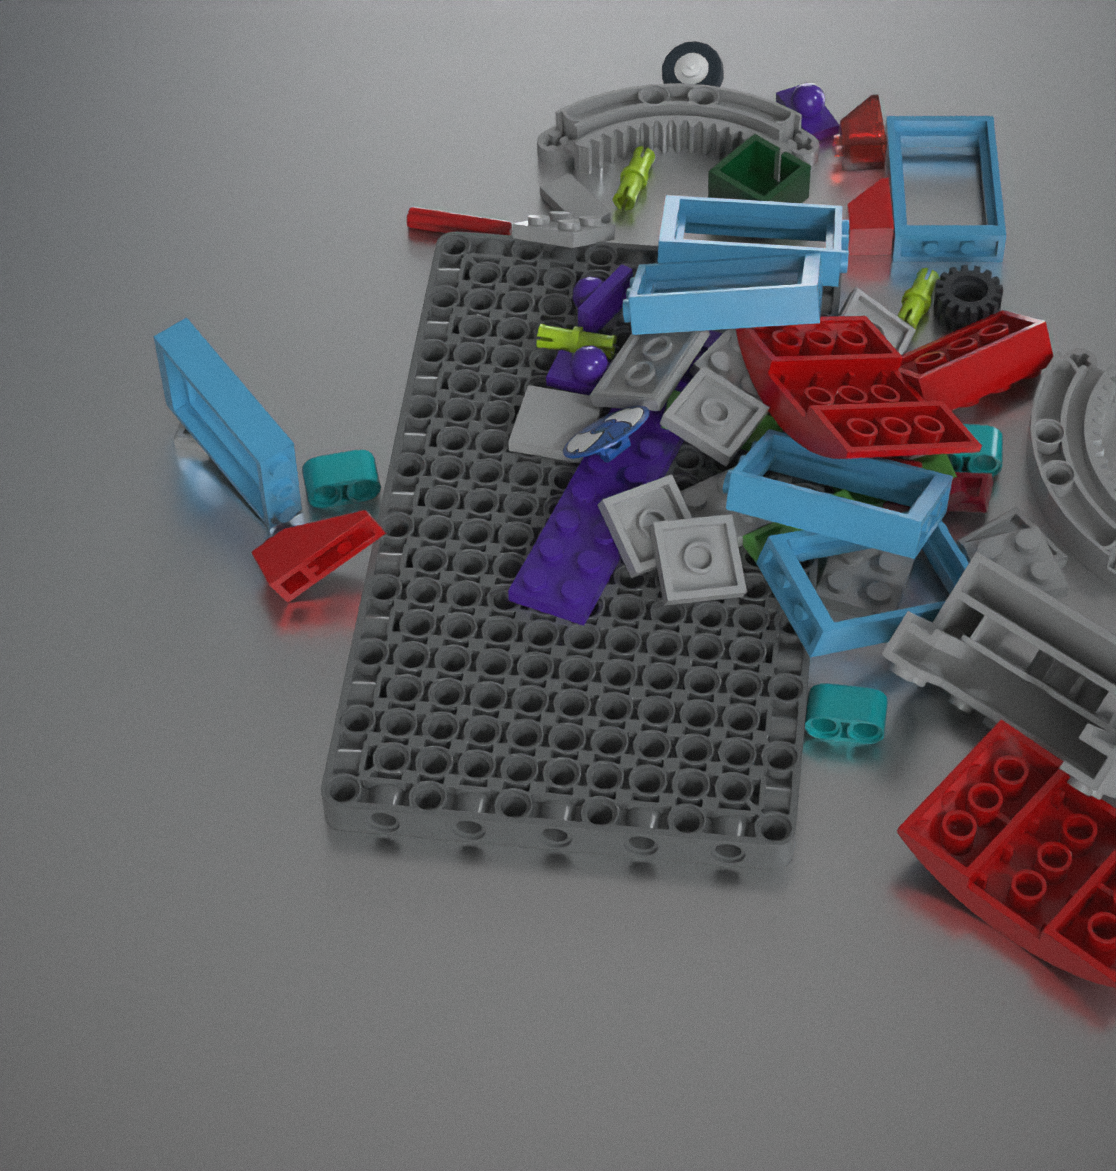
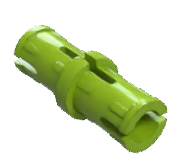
M644 146L635 148L629 165L623 168L620 174L621 183L613 196V203L618 209L622 208L624 201L627 199L624 210H632L640 190L645 189L648 183V172L655 160V154L650 148L647 147L643 157L640 156Z
M921 268L918 271L912 287L907 289L902 297V307L897 315L914 329H917V324L922 314L928 312L937 279L940 280L938 273L934 270L931 271L927 280L924 279L929 268Z
M540 324L537 333L540 339H537L536 345L537 348L563 350L574 353L583 346L594 345L603 350L606 357L612 360L616 349L613 344H616L617 337L616 335L586 332L583 327L575 326L573 329Z

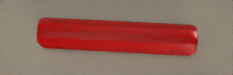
M419 207L409 208L406 219L409 228L445 234L449 232L512 235L513 231L512 223L509 221Z

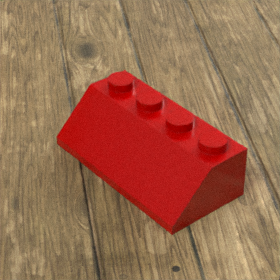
M1002 310L903 354L899 371L925 401H943L953 411L957 408L974 406L979 403V398L990 393L1004 392L1010 389L1011 384L1016 381L1031 379L1041 375L1042 370L1047 368L1054 355L1046 321Z

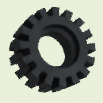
M961 265V271H958L956 267L949 268V274L944 271L940 275V280L937 279L933 303L934 315L936 318L940 317V324L945 326L950 323L949 330L955 332L957 327L964 328L1000 312L1003 286L999 285L1000 279L997 276L991 278V271L986 269L984 273H980L981 267L974 265L973 270H968V265ZM958 297H973L979 301L965 302L959 300Z

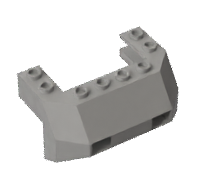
M976 551L933 622L907 611L881 654L893 662L889 670L909 682L913 681L921 687H924L926 682H930L952 694L948 699L950 703L969 714L973 708L986 716L982 723L991 729L1002 719L1064 761L1060 769L1069 774L1068 784L1088 796L1092 795L1101 800L1103 795L1116 798V712L1110 722L1096 714L1108 692L1116 696V635ZM1009 630L1039 648L1027 670L996 652Z

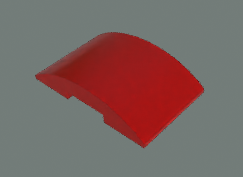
M867 316L820 317V323L735 329L744 363L762 402L770 407L769 413L787 435L810 452L832 459L975 453L980 452L982 448L979 441L943 401H925L900 373L899 368L903 356Z
M1001 719L898 827L897 834L922 865L954 897L996 931L1059 969L1088 981L1116 988V808L1103 799L1099 800L1092 795L1088 796L1068 784L1069 774L1060 769L1064 761Z

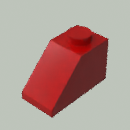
M889 178L879 179L848 203L846 220H849L848 256L892 255L894 222Z

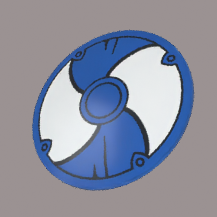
M642 405L631 406L594 421L575 434L563 448L564 456L574 459L596 453L604 462L609 463L630 447L631 442L628 437L647 420L650 413L649 409Z

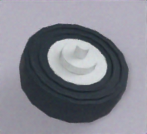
M698 41L685 42L674 47L667 54L662 65V81L664 84L682 83L721 87L724 79V66L718 52L708 44Z

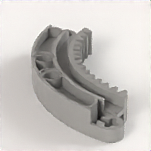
M650 84L627 87L591 96L555 112L556 125L542 132L537 138V154L542 162L546 164H559L573 157L575 170L588 175L592 173V166L599 169L603 168V160L613 164L614 156L616 155L625 160L627 159V152L633 154L635 148L639 146H644L645 151L647 147L652 151L658 147L662 153H666L668 147H673L676 153H679L683 147H687L689 153H693L697 148H701L703 155H707L711 150H714L716 157L719 158L725 153L730 154L754 133L780 148L779 173L781 154L785 151L811 166L818 161L819 141L815 136L801 129L802 115L798 112L754 94L699 84Z
M1071 349L1063 357H1061L1062 352L1058 351L1043 372L1034 396L1026 447L1029 480L1036 502L1058 539L1079 562L1098 578L1116 589V481H1112L1113 470L1107 469L1108 459L1103 458L1104 447H1101L1102 436H1100L1106 412H1110L1112 403H1116V366L1111 364L1106 371L1101 370L1097 367L1096 356L1086 349Z

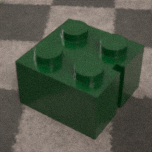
M754 133L708 171V198L803 203L809 198L811 165L785 151L781 154L780 181H778L780 148Z

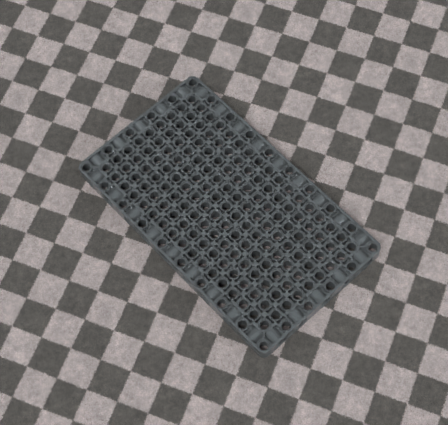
M449 232L438 238L377 523L386 534L372 544L321 785L325 819L334 829L349 832L767 870L781 869L792 861L795 848L810 657L757 563L743 545L738 547L747 593L743 597L664 606L658 570L654 569L631 578L622 557L584 626L511 602L508 597L510 586L580 463L509 451L508 441L528 385L566 391L547 386L546 376L559 350L537 348L536 342L537 339H540L537 336L540 324L566 329H573L575 326H578V308L572 299V291L575 284L588 276L598 277L604 282L621 264L633 269V277H635L639 264L658 263V246L597 242L595 244L570 248L515 239L512 235ZM842 273L839 274L838 287L823 286L820 317L839 315ZM623 307L598 332L599 334L616 335L617 337L616 344H613L616 347L612 360L607 358L609 363L613 362L632 333L631 322H624ZM720 329V330H713V331L720 332V333H724L727 329ZM604 407L600 418L608 415L611 408ZM684 440L665 477L672 474L679 490L682 491L737 466L742 455L746 456L749 451L740 449L726 467ZM768 470L763 476L824 493L825 484ZM818 558L800 561L799 563L816 590Z

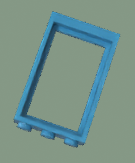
M886 116L884 136L886 178H889L894 222L892 261L1003 262L1007 235L994 117ZM901 147H979L987 225H907Z
M666 195L658 242V263L821 252L823 286L838 287L839 274L847 273L849 220L842 219L843 206ZM684 233L826 242L825 248L689 240L684 239Z
M821 252L639 264L635 277H630V288H627L626 299H623L624 322H631L632 335L820 323L823 295Z
M187 317L153 336L165 401L168 408L269 529L279 523H285L293 519L302 510L295 448L292 440Z
M768 429L759 441L753 442L746 456L742 455L737 466L733 470H728L723 483V493L728 494L727 510L915 559L947 511L953 476L880 457L851 459L823 457L802 447L786 433ZM768 470L910 506L911 508L907 514L763 476Z
M941 520L922 547V550L950 594L968 566V561L950 535L947 526ZM801 530L768 536L756 562L810 658L889 642L907 611L933 622L945 601L834 622L799 562L872 548Z

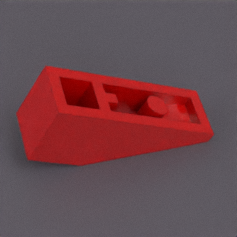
M366 510L285 528L276 535L269 537L251 553L269 585L289 603L386 533Z

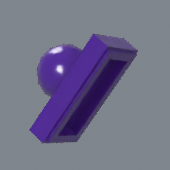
M806 82L776 92V102L801 114V129L815 136L818 141L839 134L840 124L825 106V95L820 87Z
M621 264L604 282L598 277L588 276L575 284L572 291V299L578 308V327H583L586 332L598 333L621 310L623 299H626L627 288H630V277H633V269Z
M594 345L583 346L574 353L559 350L546 376V384L550 387L590 396L611 363L608 362L603 350Z

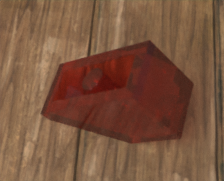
M879 95L869 96L840 120L839 135L833 136L834 157H840L842 171L885 169L887 139Z

